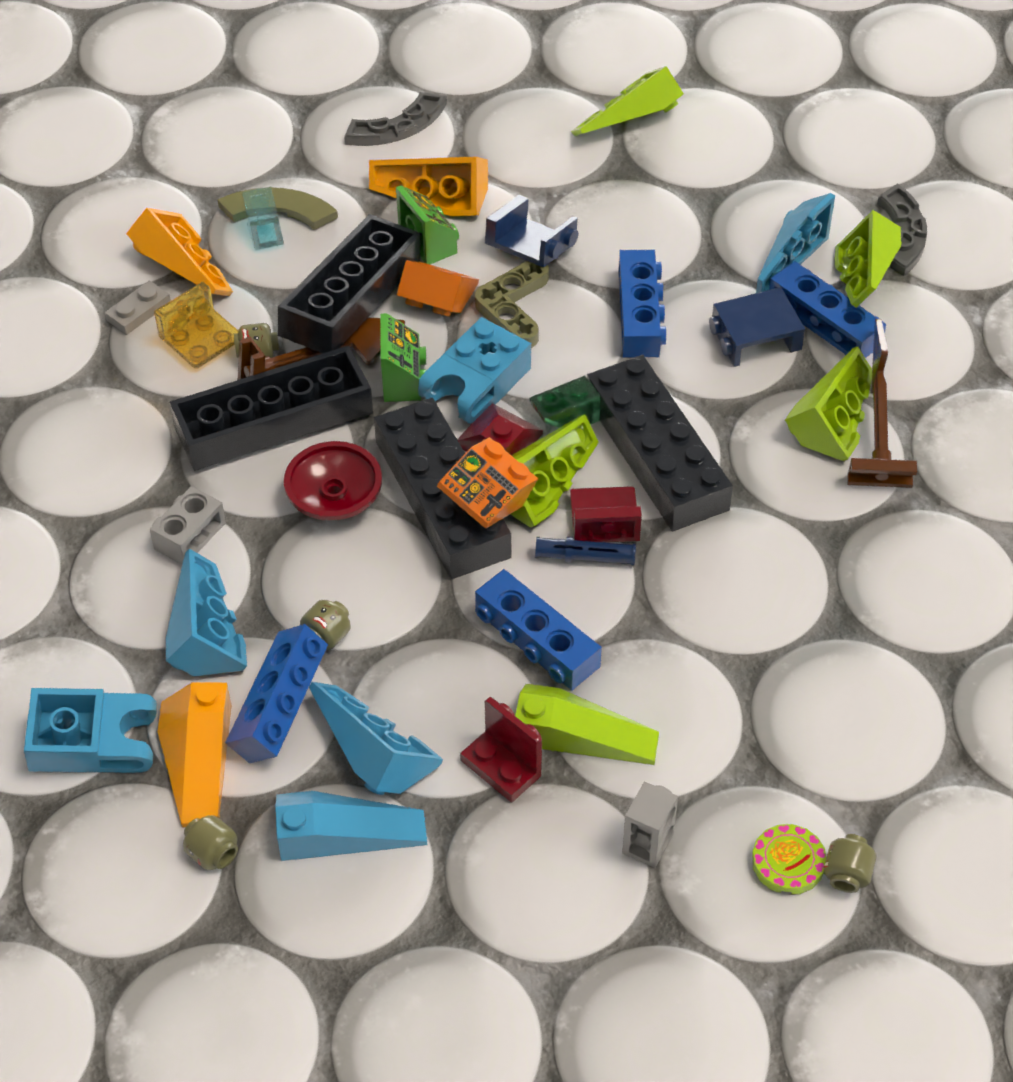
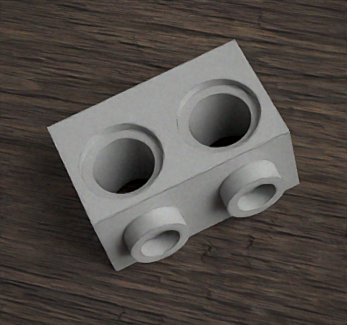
M191 486L183 495L175 499L173 505L162 517H158L153 522L150 533L154 549L183 564L184 555L188 549L198 553L226 524L223 504L219 500Z
M645 781L643 782L625 815L622 854L656 868L674 835L678 802L677 795L663 786H654Z

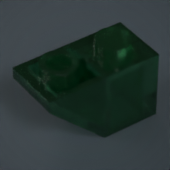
M585 375L529 397V402L546 424L560 428L584 414L590 425L599 422L600 395Z

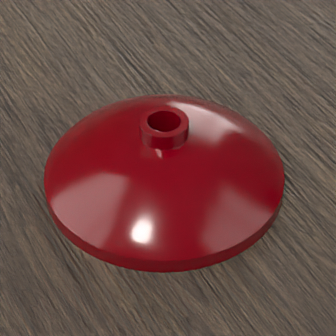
M343 441L322 442L302 450L290 461L284 474L285 493L290 503L301 513L320 520H341L363 512L377 499L382 487L381 468L376 458L366 449Z

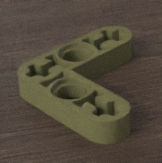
M526 261L480 286L475 292L476 309L488 321L530 342L531 348L534 347L539 341V327L515 302L548 283L549 266L546 265L543 268ZM514 283L520 287L517 289H507L505 286ZM504 313L512 314L514 317L509 320L501 319L499 316Z

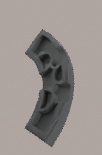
M420 92L415 101L402 110L401 115L395 118L352 119L344 137L345 145H382L411 137L427 128L440 116L447 104V96Z
M897 183L878 196L877 204L888 213L895 224L901 227L902 244L890 267L905 276L916 266L923 254L927 238L926 218L923 217L919 210L918 202L906 189Z

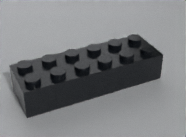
M369 214L278 306L277 336L322 354L339 349L400 284L406 260L420 262L422 233Z
M349 346L169 402L175 430L194 471L373 414L371 387Z
M644 355L587 374L586 400L672 532L730 511L733 485Z
M433 397L374 417L376 443L450 579L458 578L512 558L511 532L503 519L488 528H484L437 487L439 481L462 458L465 452Z

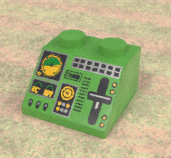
M402 185L396 187L398 225L422 233L420 258L423 262L433 264L457 254L459 232L453 223L450 224L444 217L442 209L439 206H435L425 195Z
M381 313V371L384 402L421 401L418 387L419 380L426 371V369H421V365H427L426 346L420 347L419 334L389 314Z

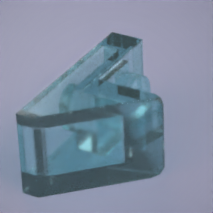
M272 187L242 192L248 219L247 227L255 250L283 245L284 241Z

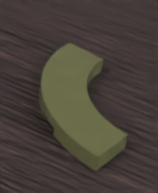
M255 188L239 191L217 199L219 208L234 223L248 217L268 215L270 211L287 213V217L302 221L313 230H316L338 218V211L329 203L314 195L294 189Z

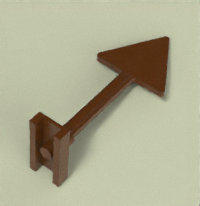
M368 317L340 348L345 346L352 347L367 365L372 364L381 354L380 318ZM396 319L405 325L404 320ZM251 337L239 340L237 380L322 353L305 347L276 357H265Z
M875 319L871 381L874 410V451L872 452V459L851 458L847 473V485L912 488L913 475H917V461L891 460V451L888 450L887 384L884 377L888 348L882 319Z

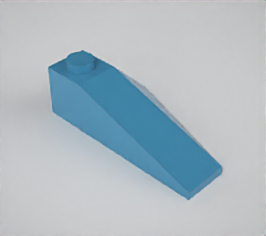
M828 193L804 201L796 209L790 210L786 214L783 225L758 277L756 293L769 290L770 278L794 261L801 265L829 239L835 202L834 194Z
M188 549L184 555L166 634V662L192 676L243 671L247 667L246 643L243 635L236 634L232 624L237 620L234 611L227 609L223 600L227 592L215 563L191 549Z
M311 682L309 689L352 769L366 782L365 787L371 792L379 795H384L385 792L401 794L441 766L443 759L425 743L413 735L406 739L404 736L393 731L396 726L395 723L389 719H382L377 715L367 713L369 706L337 685Z
M318 791L276 795V828L281 861L427 845L424 810Z

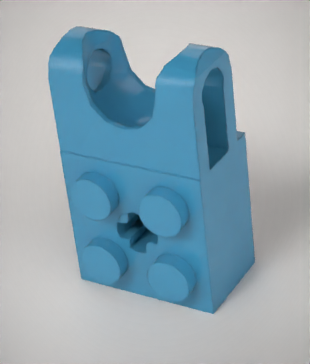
M481 317L421 376L418 387L419 396L424 399L433 397L435 402L447 395L459 396L457 403L458 418L467 423H473L492 403L496 405L531 369V343Z
M31 688L24 745L28 770L34 772L121 773L148 771L153 764V752L150 746L144 741L128 739L124 735L132 727L150 725L154 721L157 714L156 700L148 694L104 693V689Z

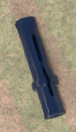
M569 536L566 537V540L536 537L535 558L565 559L566 563H571V560L635 565L636 544L573 540V537Z

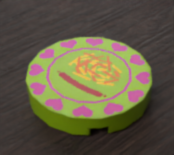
M794 824L776 825L766 829L757 838L752 852L753 870L760 882L772 891L781 893V891L791 892V895L802 894L813 889L822 880L826 861L825 848L819 838L807 828Z

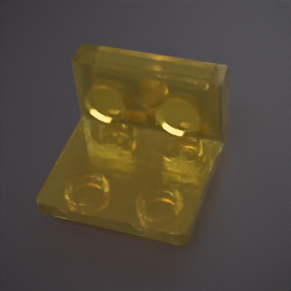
M204 282L199 283L154 311L159 337L195 369L235 345L234 334L238 333V330L214 310L211 289Z

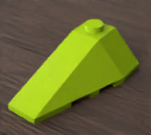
M667 66L649 71L620 92L621 95L608 101L604 105L606 108L604 111L601 109L595 112L571 132L576 136L663 110L666 113L679 104L677 99L684 95Z
M874 210L835 246V268L842 273L840 279L847 285L845 291L851 305L856 308L877 289L902 244L901 227Z
M858 346L845 355L804 395L785 418L789 431L795 435L801 446L841 461L848 460L859 444L860 434L857 432L858 423L864 420L865 413L861 410L862 403L869 396L872 381V368Z
M585 414L512 455L518 462L527 466L529 471L538 478L523 506L510 514L527 526L534 527L555 512L559 506L558 500L563 492L568 491L573 484L571 480L577 470L584 467L598 445L599 441Z
M525 684L522 688L515 716L524 724H531L538 730L542 738V749L655 765L659 731L561 688Z

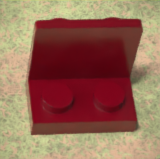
M633 486L577 488L570 490L574 540L592 542L640 541L642 513L641 506H637L636 493Z
M489 697L484 701L485 732L460 753V760L512 803L541 777L542 738L534 726L524 724L519 720L508 705L498 703L495 699Z

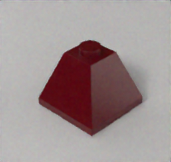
M492 403L457 440L462 449L467 452L472 446L490 437L495 442L501 444L504 450L512 456L536 442L543 435V430Z

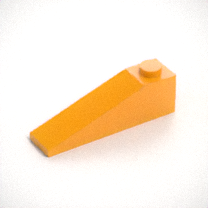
M480 157L369 160V189L397 198L396 187L402 185L427 196L435 206H439L445 215L479 216L488 190V159Z
M146 207L126 233L132 240L134 249L140 254L153 259L212 294L230 296L233 293L220 269L209 263L212 257L208 250L200 248L198 245L201 241L200 236L182 214Z
M191 682L161 702L157 732L182 827H186L196 818L201 819L207 815L220 817L227 744L225 742L229 735L232 708L227 683Z

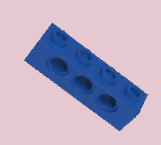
M655 249L619 250L618 275L623 358H634L640 355H644V357H660V345H666V326H660V323L665 321L664 304H659V301H663V283H657V280H661L662 264L661 262H656Z
M796 261L770 278L769 290L781 287L800 321L808 329L845 355L857 346L865 358L873 353L875 319L880 318L874 316L860 305L857 308L851 305L847 296ZM882 321L883 329H884V333H885L886 323H884V322Z
M501 570L475 591V612L484 623H490L499 630L501 636L507 642L514 643L522 649L531 662L538 663L545 668L555 682L563 683L573 691L601 667L602 647L507 570Z
M306 624L277 633L225 742L249 764L278 756L327 649L328 644Z

